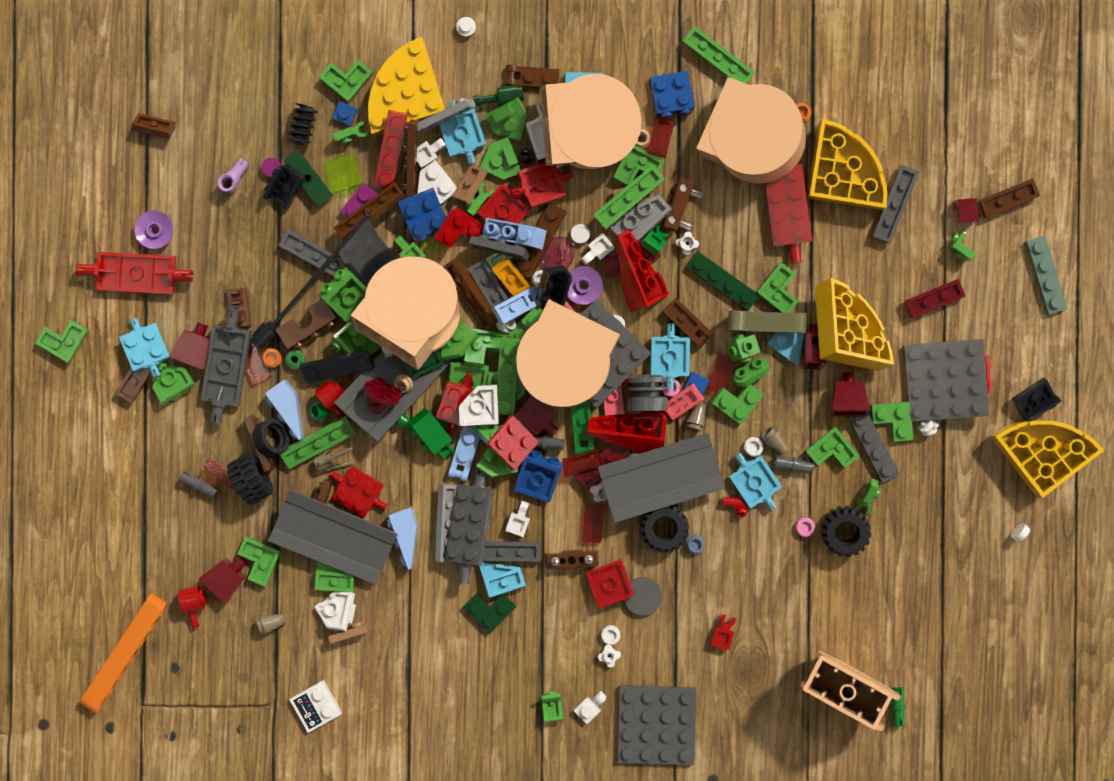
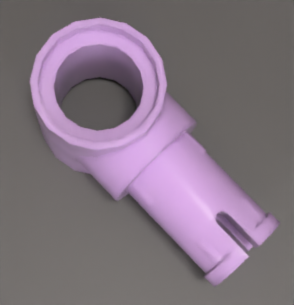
M240 157L231 171L228 170L226 174L219 177V188L230 194L236 192L241 180L240 177L250 164ZM231 179L232 186L226 189L224 183L226 180Z

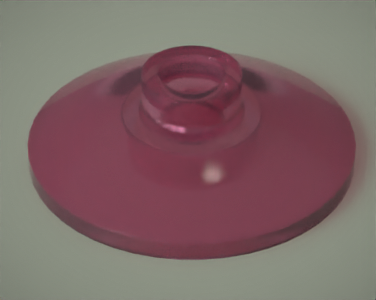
M566 237L554 238L541 260L543 267L564 265L567 269L575 257L574 244Z

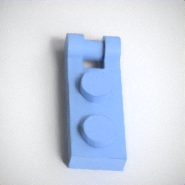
M535 286L492 308L501 326L542 304L538 303L535 299L537 294Z
M463 426L448 473V477H457L463 482L467 481L480 439L478 434L470 427ZM457 465L465 466L464 471L456 470Z

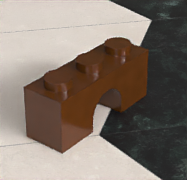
M323 299L308 308L312 315V322L307 328H300L296 321L291 319L275 329L287 349L297 350L304 345L303 341L310 338L312 340L319 336V331L323 328L329 329L336 325L335 321L339 318Z

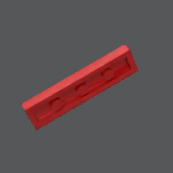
M388 110L374 186L387 188L394 183L404 128L408 117L407 113Z

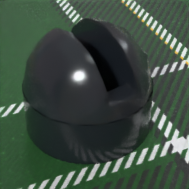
M530 148L521 149L519 160L524 164L531 163L534 159L533 151ZM522 152L530 154L531 157L523 156L521 154Z

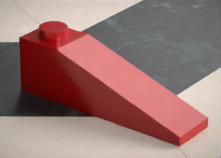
M630 229L616 235L623 295L630 312L646 308L668 296L669 292L663 277L652 268L650 258L646 259L643 255L642 247Z
M641 411V414L637 415L624 413V416L614 417L612 415L589 418L587 434L630 450L644 453L664 447L667 413Z

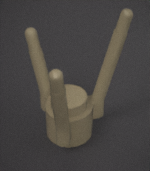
M339 443L324 450L314 458L316 468L319 472L323 470L328 472L333 469L354 465V461L332 465L334 459L347 454L353 448L350 447L332 456L328 452Z

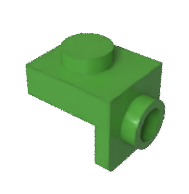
M964 231L955 233L950 239L951 245L948 247L955 253L954 256L963 262L972 260L976 254L960 243L967 234Z
M547 692L544 696H541L544 722L564 721L560 694Z

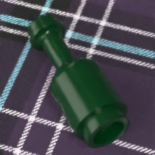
M515 84L498 87L495 94L479 97L476 94V96H473L476 107L480 108L481 104L497 102L499 106H502L517 97L520 101H524L522 85L517 86Z

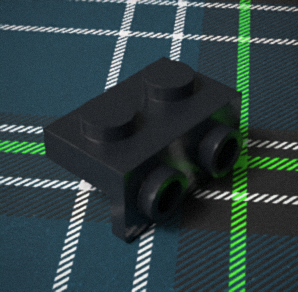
M285 164L274 169L272 172L273 177L265 186V193L262 198L265 200L271 198L284 209H288L293 203L305 177L289 164Z
M564 265L543 269L535 297L538 303L551 300L556 301L561 306L565 305L573 276Z
M1044 377L1012 398L1018 412L1027 421L1038 419L1040 415L1055 408L1061 402L1060 397L1055 395L1048 380Z

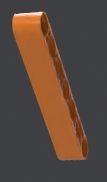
M153 593L149 595L82 696L79 704L94 714L99 711L167 608V602Z

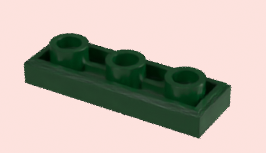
M299 150L283 160L285 164H289L305 177L301 186L318 207L334 196ZM307 176L312 177L310 182H306Z

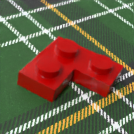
M453 206L433 238L451 249L460 233L469 239L471 236L478 237L483 231L484 225L458 207Z

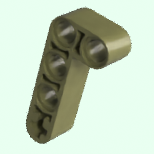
M728 312L729 331L806 333L807 313Z

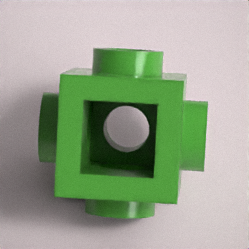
M741 334L732 337V342L726 343L732 362L740 360V363L752 360V355L761 353L755 334L747 337Z

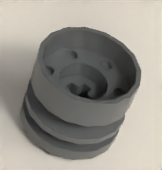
M638 375L627 378V383H636V388H627V391L636 392L635 397L628 398V411L668 410V398L659 396V392L667 390V387H659V383L667 382V377Z

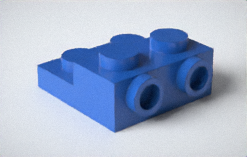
M688 71L650 77L656 116L661 115V118L673 116L672 113L680 112V115H685L694 110L695 104Z
M434 188L398 201L413 240L423 241L427 239L428 234L438 231L446 218Z
M532 450L523 461L514 491L550 502L563 463H560V460L556 457H549L548 459L542 457L540 452Z

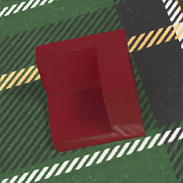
M977 198L953 201V208L958 209L959 223H975L979 221Z

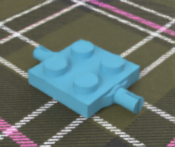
M451 101L448 102L449 107L453 106ZM472 109L440 125L449 156L465 154L468 165L472 164L470 157L473 164L476 163L473 151L486 146L475 109Z
M136 317L133 318L135 324L130 319L129 322L133 330L119 338L134 373L143 369H150L153 379L159 378L161 374L157 366L171 358L156 323L140 327Z
M667 324L666 336L651 337L650 375L667 377L666 387L669 389L670 382V390H673L674 378L679 376L689 377L690 338L675 336V324Z
M740 452L738 456H734L740 467L729 475V478L750 509L758 503L765 502L770 511L774 510L777 506L771 497L782 488L781 484L761 455L752 461H746Z

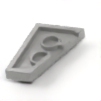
M657 195L630 209L612 224L610 228L616 235L630 229L636 240L640 242L673 209L660 195Z

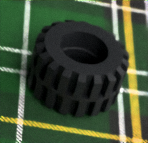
M247 452L227 464L228 475L235 490L249 505H254L273 494V485L267 471H263L259 459L252 453Z
M674 505L645 513L642 516L640 522L641 535L645 543L655 551H660L661 553L673 552L672 550L679 549V546L686 542L685 539L689 535L687 517ZM663 516L670 517L676 525L674 534L666 539L657 537L653 531L654 522Z
M838 506L836 510L831 509L829 511L830 514H826L824 516L825 520L821 522L822 529H820V533L825 545L832 553H837L841 557L843 555L851 557V554L859 555L858 552L860 550L863 552L865 550L864 546L870 543L869 538H871L872 534L868 520L854 507L845 506V508ZM843 522H852L857 528L854 537L847 541L838 540L835 537L837 526Z

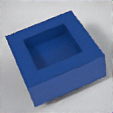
M339 101L332 119L351 127L358 108Z
M692 372L684 389L694 384L701 395H703L710 380Z

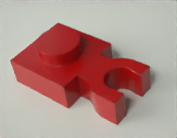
M721 614V627L715 626L710 645L729 650L735 633L730 629L735 624L736 618L732 617L731 622L726 623L724 621L726 615Z

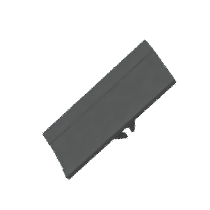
M382 351L373 361L375 368L371 371L362 372L334 403L378 442L454 359L445 360V365L412 378L413 388L409 392L401 393L400 402L393 406L387 405L383 413L377 414L370 411L367 407L370 398L363 392L365 382L379 377L384 379L387 384L395 387V378L399 374L407 375L400 358L395 355L385 358Z
M709 433L598 466L614 522L725 489Z
M289 490L268 541L376 584L398 533Z

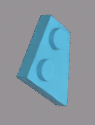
M774 333L767 345L797 366L800 360L804 333Z
M485 562L482 563V566H479L489 598L526 587L520 567Z

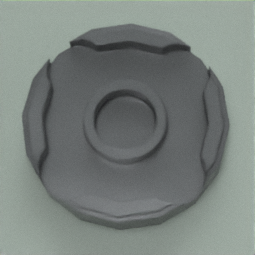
M638 577L632 580L631 585L635 596L624 599L627 608L640 616L654 613L662 601V592L659 585L653 579L647 577Z

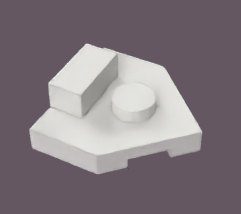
M334 591L329 595L330 597L322 603H318L314 608L321 616L326 628L347 631L348 624H352L356 605L353 604L355 594L352 592Z

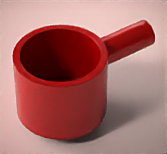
M329 380L315 390L317 397L328 411L332 410L338 419L346 416L334 403L345 392L337 381L334 383L332 380Z
M199 585L180 589L178 591L180 608L184 614L188 613L192 628H197L200 625L196 611L204 610L205 604H207L205 590L201 589Z

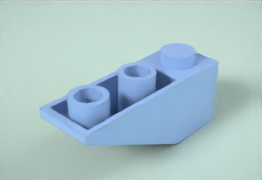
M486 218L483 236L543 250L546 230Z
M283 380L265 393L267 395L266 401L272 408L275 407L277 409L279 419L283 423L286 422L290 427L288 431L292 437L301 440L304 438L299 397L288 380Z
M412 506L388 515L389 519L387 520L390 530L398 533L395 545L397 549H401L403 555L400 558L403 566H407L408 570L413 567L418 522Z

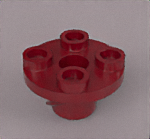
M376 377L374 380L365 382L363 386V392L370 398L367 407L374 413L381 414L385 411L387 405H397L401 400L402 390L387 384L382 378Z

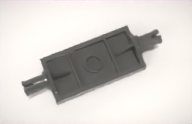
M227 308L225 325L212 324L201 400L209 401L213 405L210 419L212 423H222L223 411L226 405L238 407L241 403L252 331L237 327L239 309Z
M477 468L474 485L458 484L445 557V561L459 563L460 569L457 582L469 584L471 567H474V565L482 566L494 496V489L485 487L487 475Z

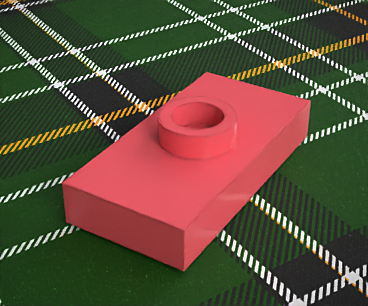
M621 384L604 401L605 416L624 414Z
M691 384L668 400V410L665 411L673 421L703 401L704 398L696 386Z

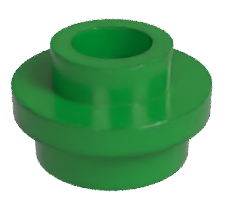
M292 350L286 356V363L292 369H299V365L305 363V356L299 350ZM293 356L298 357L297 363L292 362Z
M319 401L311 406L310 413L313 419L322 421L326 418L328 410Z

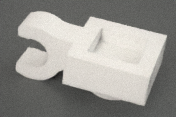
M442 139L437 140L432 145L426 141L417 147V162L422 169L438 158L435 154L436 152L446 147Z
M602 233L588 245L591 251L582 257L581 260L585 265L596 256L601 260L615 247Z
M522 501L518 513H511L505 531L524 537L530 518L525 517L529 503Z
M600 691L592 700L587 696L574 708V712L588 724L601 711L598 706L605 701L606 695Z

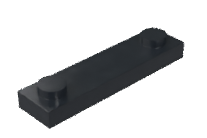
M365 350L301 363L298 368L305 382L310 383L371 371L375 368V364L369 351Z

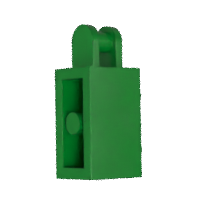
M427 408L422 409L408 421L411 426L409 431L415 438L420 437L422 440L420 445L426 452L430 450L434 455L438 452L444 461L449 454L455 453L449 445L452 439Z

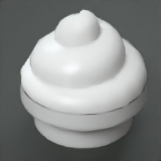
M515 319L502 326L499 321L496 323L497 329L503 333L512 332L516 326Z

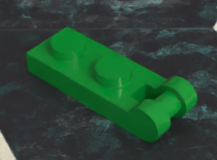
M585 401L571 406L576 456H581L582 453L595 454L593 436L587 434L589 418H591L590 401ZM580 440H588V445L581 446Z

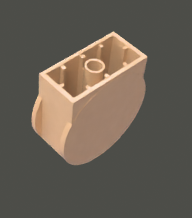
M590 74L576 78L569 83L546 84L540 88L546 166L570 164L581 169H597L622 160L635 146L641 130V112L633 93L619 80L607 75Z
M728 77L696 149L702 158L724 166L730 174L742 181L758 184L768 183L782 178L797 165L805 148L806 131L797 105L785 92L770 85H748Z
M404 257L393 260L374 274L366 289L365 298L351 314L355 329L419 370L432 352L440 349L452 338L458 327L460 306L455 283L450 274L441 265L432 260L422 257Z
M548 300L539 320L526 331L520 341L516 357L519 377L528 392L543 403L558 407L583 403L592 398L604 385L610 369V356L621 335Z
M818 650L816 656L819 659L807 682L802 681L800 684L803 690L873 730L883 731L885 726L880 720L891 699L899 701L901 695L856 668Z

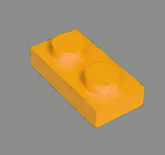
M508 257L492 267L494 273L513 296L530 287L529 283Z

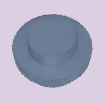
M691 535L687 538L686 548L690 553L698 554L704 550L705 541L701 536Z

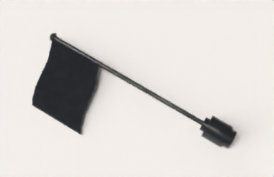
M364 213L365 216L275 321H263L252 334L251 342L260 349L268 347L278 335L275 330L278 328L276 324L337 253H339L347 269L366 288L380 268L396 260L392 251L375 231L369 220L371 218L370 213Z

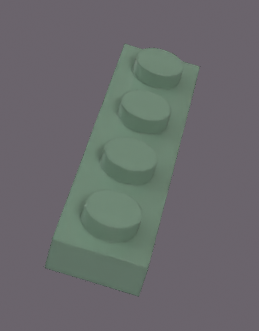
M1046 236L1026 241L1025 244L1047 315L1068 309Z

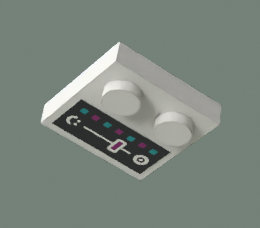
M324 680L289 699L308 733L342 714Z

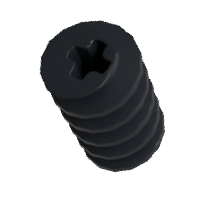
M295 103L300 108H294V112L298 115L292 116V120L296 123H290V127L294 130L288 131V134L293 138H287L286 141L304 146L311 143L306 137L313 136L308 129L315 128V126L310 124V121H316L312 114H318V111L313 107Z

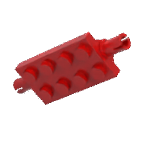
M799 164L782 178L765 183L773 246L786 245L788 247L790 264H795V255L796 263H802L800 245L801 243L812 241L803 165Z
M98 251L96 263H77L75 267L84 269L75 270L77 276H93L96 280V290L174 295L175 282H192L193 277L185 275H194L193 270L176 269V256Z

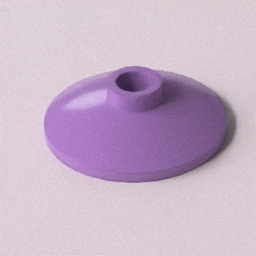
M156 210L147 211L137 219L135 235L137 240L147 248H162L169 243L173 236V224L166 214ZM155 227L159 229L157 234L153 233V228Z
M587 266L576 267L570 271L573 278L568 291V298L574 303L581 305L594 302L600 296L603 285L598 272ZM585 282L587 284V288L581 289L579 286L580 283Z

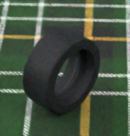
M267 419L258 423L252 432L254 446L263 456L273 457L288 449L290 443L288 430L277 419ZM266 428H269L275 435V448L267 441Z

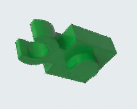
M660 225L654 231L651 230L640 244L655 256L667 242L665 239L669 235L668 231L665 234L660 232Z

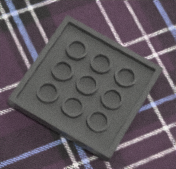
M596 299L581 315L621 335L610 356V369L607 379L602 388L589 399L598 408L651 352Z
M983 339L904 345L911 422L989 416Z
M620 685L618 763L694 765L696 687Z

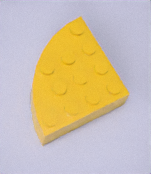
M422 37L410 41L396 50L385 61L376 75L368 102V119L371 133L374 137L384 134L388 110L407 113V125L410 119L420 122L445 109Z
M822 119L818 123L807 199L875 210L886 209L887 186L881 163L874 151L859 135L854 134L845 126L836 122Z
M832 278L815 285L820 359L875 371L894 365L889 340L886 341L882 332L885 329L868 302L859 293H853L848 285Z
M1033 420L1016 422L990 435L1035 496L1041 498L1045 497L1104 451L1086 433L1068 424L1055 421Z

